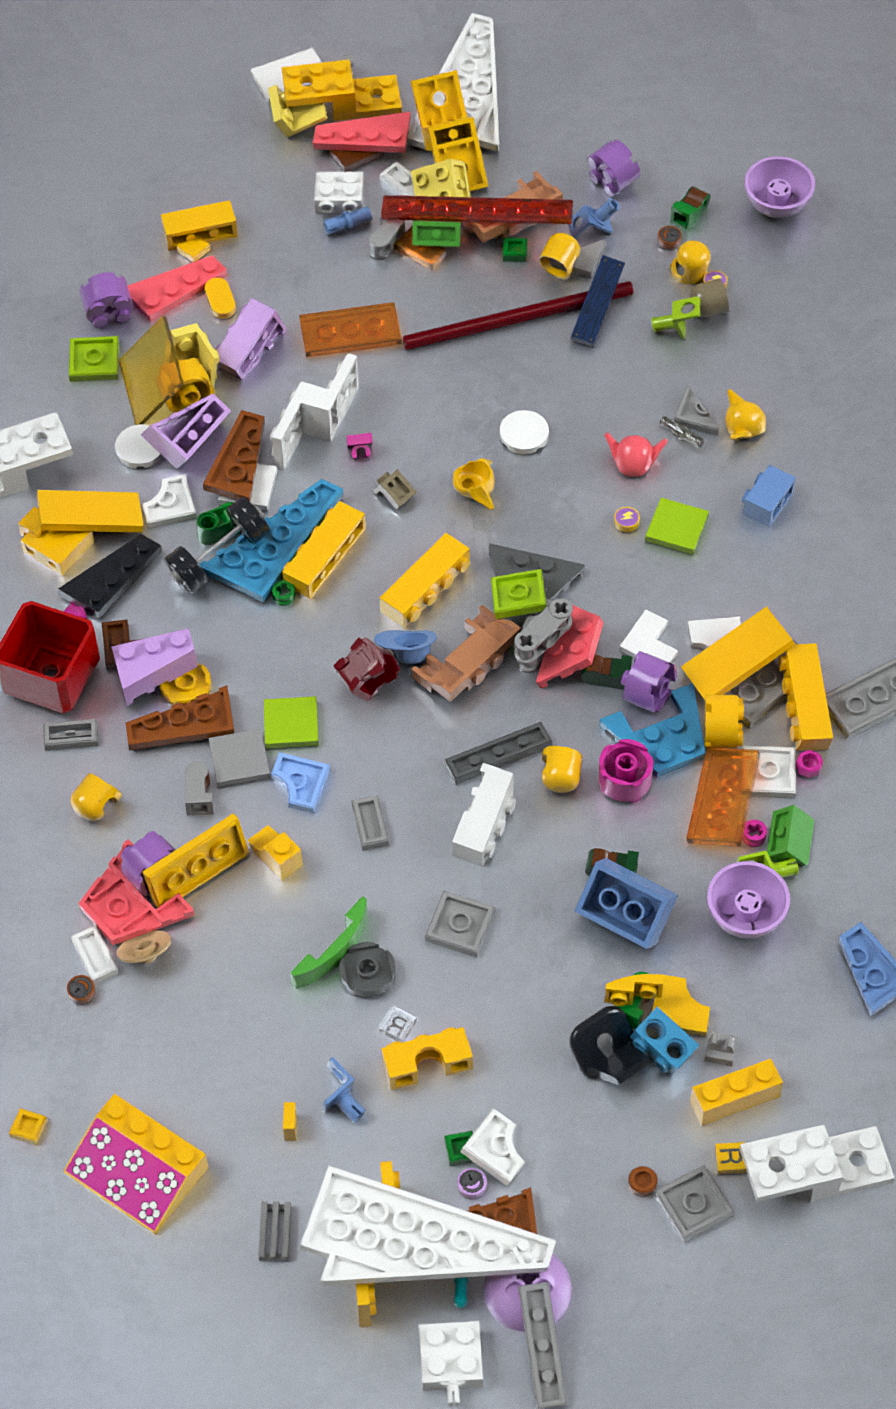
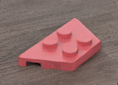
M572 605L571 628L551 648L544 652L536 680L540 688L547 687V681L559 675L563 679L572 675L577 670H582L592 665L604 624L600 616Z

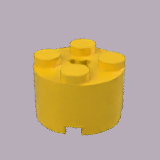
M191 358L163 366L159 387L168 409L172 413L173 411L177 413L211 394L215 395L206 369L198 359Z
M706 694L705 748L737 749V746H743L742 723H738V720H744L743 698H738V695Z

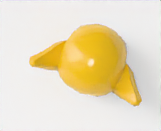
M728 389L727 394L730 406L726 411L725 424L730 438L734 441L741 439L749 440L754 436L762 434L766 430V416L762 409L752 402L745 401L732 389Z
M480 458L476 461H469L467 464L457 468L453 472V485L459 494L476 500L490 510L494 509L490 498L495 484L494 473L490 467L492 461Z

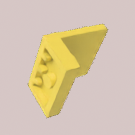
M277 85L268 88L274 123L287 138L327 119L325 103L287 107L285 93Z
M448 159L411 171L418 216L423 217L451 208L459 209L462 207L464 210L472 208L464 161Z
M197 323L170 330L166 364L196 358L205 367L214 388L215 380L217 379V364L220 358L218 351L215 348L213 349L209 343L207 334L202 332Z

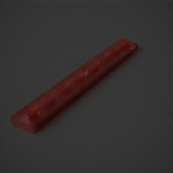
M384 195L381 217L382 220L572 225L573 200Z

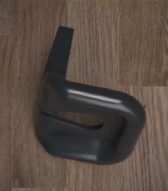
M607 1006L577 1025L569 1038L570 1050L582 1074L590 1079L600 1078L620 1085L632 1077L634 1073H638L651 1064L648 1056L633 1045V1040L630 1038L633 1029L626 1014L619 1007ZM604 1033H608L611 1039L613 1054L609 1057H606L597 1045L599 1036Z

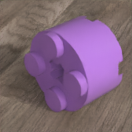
M616 139L606 143L587 158L591 169L588 173L590 179L595 184L600 183L604 186L605 192L610 197L618 194L640 177V168L637 161L633 164L630 156L633 155L631 151L621 141Z
M112 272L100 273L90 277L87 285H81L79 293L85 314L95 328H102L107 323L115 321L124 323L131 318L130 313L133 310V302L124 276L121 275L120 278L116 277L115 273Z
M639 651L635 656L631 670H626L621 679V684L625 686L623 700L653 713L661 711L669 700L671 691H673L668 688L671 681H676V665Z
M150 831L133 846H128L122 851V874L147 897V895H150L143 871L176 849L163 836L155 831Z

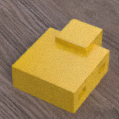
M35 506L18 522L20 534L23 536L20 540L23 553L61 576L94 543L92 531L41 530L38 508Z

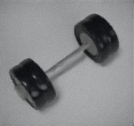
M239 498L226 509L230 520L236 528L196 560L182 546L177 547L164 558L166 565L171 571L170 575L179 586L182 585L191 594L196 593L209 581L199 563L236 533L240 532L253 545L270 533V528L264 519L263 512L256 505L253 506L246 498Z

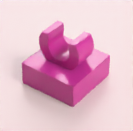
M372 433L346 436L347 449L352 448L351 456L353 459H357L356 451L358 449H364L366 458L370 457L371 451L368 446H372L373 443Z

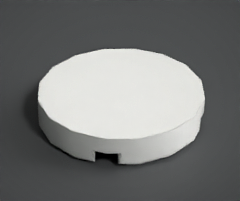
M528 410L513 412L507 415L500 425V441L513 453L521 455L535 453L537 449L543 448L549 438L548 423L544 417L536 412Z
M139 424L130 426L118 435L115 449L117 458L122 464L135 469L142 466L148 468L158 463L163 457L140 435L150 425Z

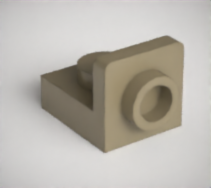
M398 469L391 475L388 472L383 474L376 481L379 485L373 490L376 495L381 491L396 510L417 493Z

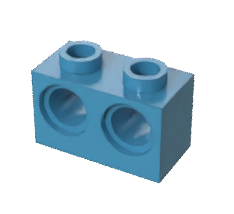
M658 1007L650 1013L630 1036L633 1040V1045L644 1054L648 1053L654 1059L656 1067L664 1073L668 1072L671 1076L699 1046L697 1042ZM646 1028L655 1029L658 1033V1039L650 1038L646 1034ZM673 1047L677 1049L679 1058L670 1057L667 1053V1048Z

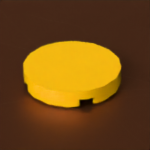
M198 663L196 668L171 682L167 680L160 684V692L163 698L171 705L180 702L183 705L196 700V696L204 693L209 695L212 688L211 675L208 669L203 664L200 665Z

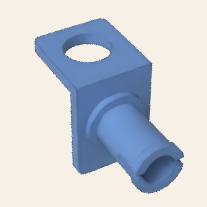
M609 198L598 210L584 205L568 220L571 236L576 239L589 226L611 234L613 230L609 218L620 209L618 202L615 199ZM580 217H582L581 226L578 229H576V222Z
M332 1057L328 1061L327 1068L343 1085L324 1101L322 1110L326 1112L332 1106L337 1105L355 1123L358 1121V1117L361 1118L367 1110L349 1093L353 1088L355 1079Z

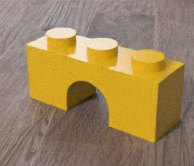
M454 1027L446 1028L441 1033L433 1035L423 1034L415 1037L413 1040L402 1043L399 1041L392 1042L386 1047L381 1048L382 1062L391 1090L417 1084V1066L420 1062L427 1059L438 1061L443 1066L446 1076L473 1069V1055L464 1027L457 1029Z

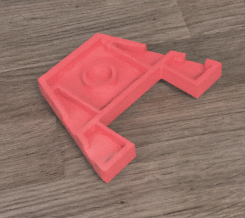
M129 839L123 843L122 850L116 857L111 859L108 863L109 867L101 877L96 879L79 902V908L97 926L112 945L195 915L194 909L179 893L159 908L154 909L122 874L121 865L123 859L121 858V853L126 847L133 846Z

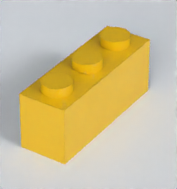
M230 200L161 214L163 233L169 251L176 250L177 245L189 240H201L210 243L238 237L236 218Z
M770 1058L692 1087L690 1103L701 1126L780 1098L783 1081Z

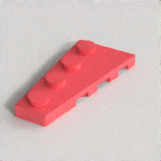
M212 255L130 284L128 288L133 305L151 323L205 290V284L208 280L212 278H225L228 274L227 269Z

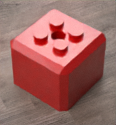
M34 601L23 603L0 642V685L3 693L60 713L72 711L100 660L96 635L91 620ZM49 670L58 671L53 677L44 675Z

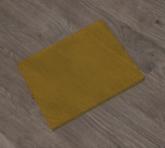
M162 315L119 359L135 425H144L184 385L168 321Z

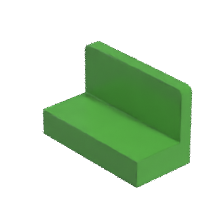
M413 220L412 245L460 247L461 221Z
M795 805L773 811L767 853L772 862L790 857L794 858L801 866H806L809 862L814 819Z

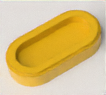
M223 278L208 280L205 284V294L213 315L219 319L230 318L234 315L236 306L228 282Z

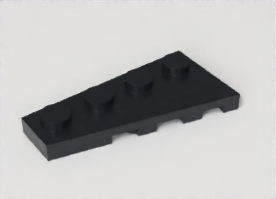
M140 534L58 588V595L70 602L73 601L78 607L80 605L85 611L100 618L162 552V547L155 541Z

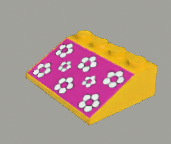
M113 1094L95 1116L63 1172L156 1235L209 1167L204 1152L118 1095Z

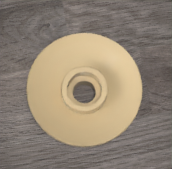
M154 930L126 940L117 949L118 958L126 963H151L157 956L169 948L171 937L167 932Z

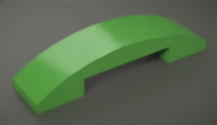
M362 896L345 914L346 929L318 959H315L308 953L291 971V984L295 989L314 983L332 972L340 965V961L348 953V949L357 944L367 920L368 909L365 897Z

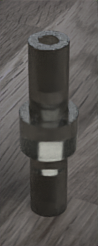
M666 416L661 418L659 424L672 431L673 435L682 441L687 440L699 448L704 444L705 440L691 432L688 426L683 423L678 424Z

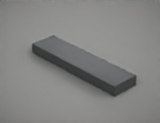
M538 722L445 759V766L455 785L482 775L480 769L483 763L500 768L543 751L547 746H552L553 742L542 722Z

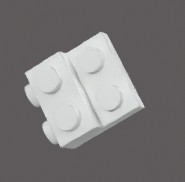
M317 172L314 198L315 213H342L361 209L363 206V172Z

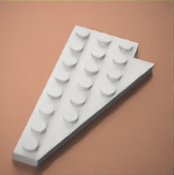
M472 13L440 73L457 70L466 114L468 117H474L480 147L498 152L499 127L493 18ZM436 92L433 96L434 103L438 106L443 104L445 100L444 95L441 92ZM417 113L409 128L407 144L426 149Z
M328 1166L301 1242L300 1250L328 1259L320 1280V1285L327 1286L547 1272L556 1240Z

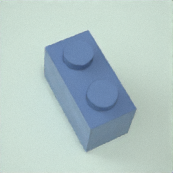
M769 465L764 473L760 472L758 474L754 487L751 490L747 489L743 495V514L770 527L793 495L796 477Z

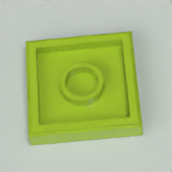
M118 336L70 338L69 381L115 380L119 378Z
M661 497L645 535V541L694 555L709 517V511Z
M542 569L491 577L496 619L542 612L547 607Z
M316 696L264 699L266 749L319 746Z

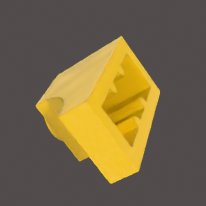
M267 825L247 840L248 846L281 881L303 866L301 849L285 832L279 834Z

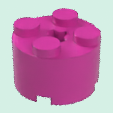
M631 739L619 740V743L613 745L610 743L603 749L599 758L598 782L601 792L617 801L630 803L640 801L641 797L648 792L652 783L653 759L648 749L642 743Z

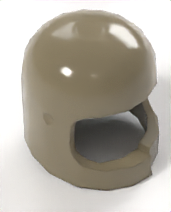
M720 278L697 284L691 289L689 298L697 296L700 298V318H709L730 312L727 293ZM690 304V307L693 311L694 305Z

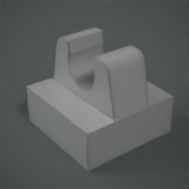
M710 1031L704 1061L732 1066L738 1036Z

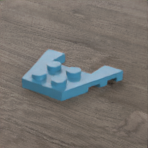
M692 683L671 691L670 697L680 713L676 716L633 732L622 711L601 718L599 725L605 732L609 731L618 743L622 739H631L642 743L648 749L653 759V774L656 777L703 760L706 753L695 689Z

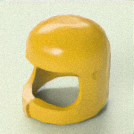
M555 233L549 238L539 256L540 265L549 274L562 280H567L572 273L576 258L579 257L580 245L569 234ZM550 258L563 264L566 272L550 265Z
M687 241L679 247L676 254L677 257L670 264L671 274L680 283L696 284L701 282L704 275L708 272L711 255L708 247L702 242ZM678 263L684 268L683 275H679L676 270Z
M553 745L544 748L542 761L546 766L542 771V782L545 787L556 793H569L573 791L580 781L583 760L581 753L575 749Z
M88 773L72 793L70 803L73 810L80 817L88 821H98L105 815L103 811L105 803L109 799L115 803L118 802L122 794L114 786L106 783L96 775Z

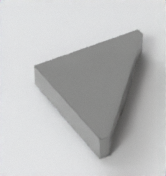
M601 240L581 247L579 257L576 258L573 264L572 273L591 278L606 247V241ZM552 258L550 259L552 267L566 271L563 264Z
M686 385L674 417L673 425L718 436L719 427L711 420L709 412L702 402L696 398L691 390V386Z

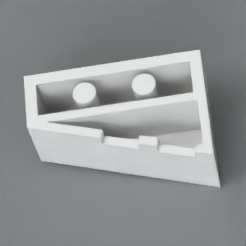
M483 763L480 769L482 781L478 788L473 787L471 795L474 798L468 810H464L452 841L453 856L483 866L487 857H492L496 842H494L496 836L502 835L506 825L504 819L507 813L511 814L516 804V799L513 798V773Z

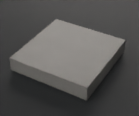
M261 729L209 738L217 787L270 778Z
M443 891L425 934V941L477 957L495 914V907Z
M705 1165L654 1191L655 1198L683 1243L734 1217L735 1214Z

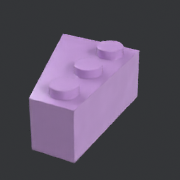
M251 298L249 303L245 304L241 309L240 316L235 324L229 327L223 342L215 348L220 358L217 366L243 380L260 361L258 355L265 348L268 350L272 348L274 343L271 341L278 333L283 335L287 331L276 310Z
M211 394L187 408L150 425L140 435L178 469L192 456L231 410L218 397Z
M189 628L112 646L115 666L126 706L132 704L133 699L138 696L155 691L154 687L167 680L171 682L197 667L195 649Z

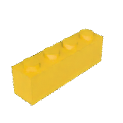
M341 501L334 508L328 510L324 521L320 526H316L313 529L309 540L299 547L294 559L291 562H287L283 568L284 580L294 585L296 593L308 599L313 597L366 529L365 513Z
M445 533L380 597V612L402 628H405L410 622L416 621L421 611L427 605H432L437 595L443 589H448L460 572L464 573L470 565V548L448 533Z
M817 643L795 644L778 656V667L780 671H783L784 675L782 691L783 694H787L788 698L786 714L788 718H791L792 722L790 738L792 742H795L796 751L828 750L833 740V733Z

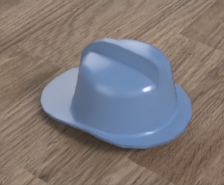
M388 630L374 637V641L378 646L391 649L396 659L402 663L412 665L426 663V656L429 653L431 654V644L437 639L436 633L428 630Z

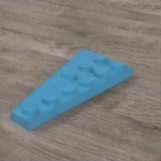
M319 480L299 494V498L288 506L285 504L280 507L278 513L271 518H265L270 528V533L257 544L253 545L243 535H240L231 546L226 549H220L216 552L215 557L208 562L204 560L199 565L207 576L264 602L272 592L273 585L283 577L282 571L286 563L294 559L299 547L303 543L305 544L311 537L313 529L316 526H320L328 510L334 508L344 495L343 488L326 480Z

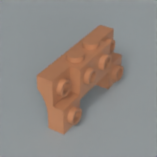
M538 171L533 172L532 181L525 184L522 179L517 180V191L488 205V211L478 200L474 201V209L467 213L462 207L459 208L458 220L461 221L470 234L475 232L483 243L498 235L504 239L542 221L543 213L563 204V194L557 187L550 185Z
M481 605L479 607V615L473 620L467 618L465 620V630L471 635L445 658V665L429 653L426 656V663L420 669L416 666L411 669L412 679L429 692L435 690L451 702L464 689L469 691L474 685L482 683L489 671L501 665L504 659L503 653L514 643L516 635L521 632V628L518 625L503 618L496 619L493 612Z

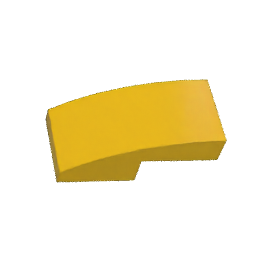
M664 974L632 975L611 981L606 984L604 1003H611L615 1006L632 1005L633 995L645 999L661 998Z

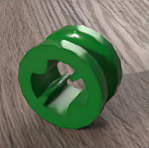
M285 580L276 582L272 587L274 602L281 606L291 604L295 599L294 585ZM282 590L288 591V594L285 593V596H280Z

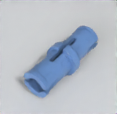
M368 206L352 212L345 211L342 212V215L323 220V226L327 235L344 229L351 230L353 226L372 221V214Z

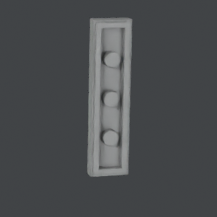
M548 1282L518 1286L537 1409L567 1405Z

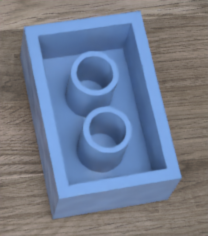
M605 858L595 863L575 908V912L648 949L657 944L678 898V894Z

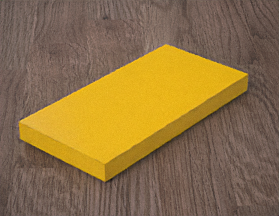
M37 490L41 530L143 532L138 492Z
M766 606L686 662L681 668L706 701V694L724 695L794 646L795 643Z
M234 813L143 871L156 908H159L178 893L182 897L186 896L250 854L239 818Z

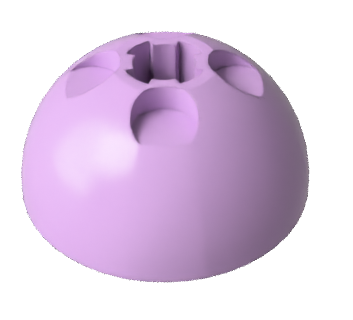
M774 156L759 160L748 169L745 175V191L748 200L757 211L772 218H786L797 214L807 206L815 190V179L810 169L803 163L789 157Z
M743 861L730 864L715 874L708 887L707 903L711 916L721 929L738 938L755 939L770 934L781 925L789 910L790 893L784 879L775 870L761 863Z
M552 1253L547 1272L485 1276L484 1299L490 1313L504 1326L516 1331L525 1332L518 1286L548 1282L554 1322L556 1323L566 1312L571 1300V1280L567 1269L561 1260Z

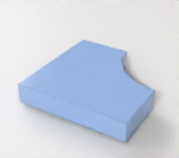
M279 752L271 772V779L281 783L287 789L289 808L314 814L330 772V765Z

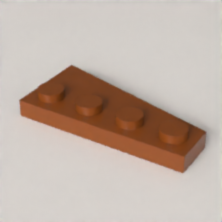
M244 410L240 411L203 482L204 491L235 500L244 497L251 501L265 426L264 416Z
M227 685L219 688V691L207 695V693L196 696V700L183 705L181 702L171 706V709L164 712L155 711L125 722L129 750L234 734Z
M531 1187L521 1190V1194L512 1197L505 1195L496 1198V1202L484 1206L477 1204L469 1207L468 1212L537 1234Z

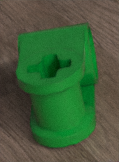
M233 502L224 503L220 507L203 512L197 517V537L202 544H215L234 529L235 525L226 512V509Z

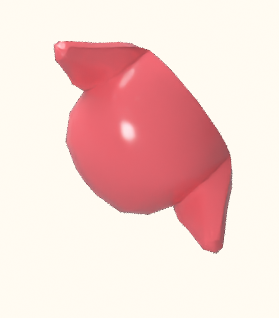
M608 432L605 434L617 468L623 475L629 477L644 475L668 443L667 439L664 438L658 444L652 446L647 438L638 435L626 436L618 443Z

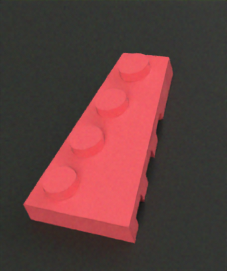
M411 112L316 125L313 148L321 150L406 153Z

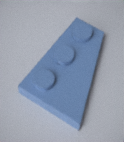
M860 922L839 936V944L869 1014L872 1016L896 1000V960L866 926Z

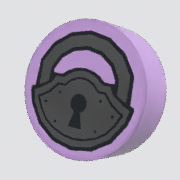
M468 1168L462 1171L458 1177V1190L465 1198L476 1199L485 1193L487 1180L481 1170Z

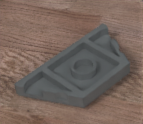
M489 544V556H491L495 577L542 569L545 597L551 602L557 599L558 594L570 587V582L575 577L584 574V564Z

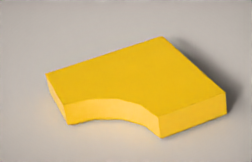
M664 975L662 997L654 998L653 1010L656 1007L661 1009L687 1034L706 1037L710 1007L698 1003L691 997L687 989L686 978Z

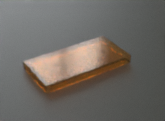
M394 302L299 315L306 357L402 344Z
M706 748L686 837L688 844L741 847L760 759L759 750Z

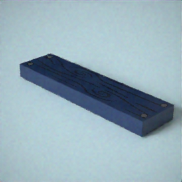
M602 255L570 340L590 347L594 346L624 269V262Z

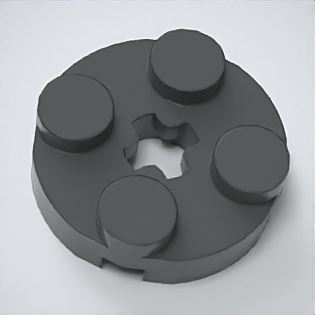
M374 942L355 944L348 949V953L340 961L341 981L353 996L372 997L386 992L392 987V982L395 978L394 958L388 950L386 952L383 948L379 947V944ZM364 965L375 968L371 974L361 972L364 969Z

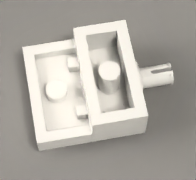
M479 1321L419 1324L423 1391L447 1390V1405L453 1406L452 1395L454 1394L455 1406L460 1405L459 1389L483 1387Z

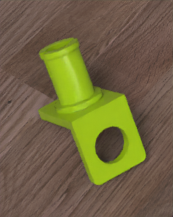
M697 296L672 301V314L652 317L651 322L654 332L657 333L675 328L680 338L685 339V320L700 317V298ZM688 304L694 305L693 311L682 313L684 306Z
M767 850L740 856L736 861L737 863L754 860L753 862L772 868L782 878L796 876L799 872L798 864L792 865V863L796 862L794 858L773 863Z

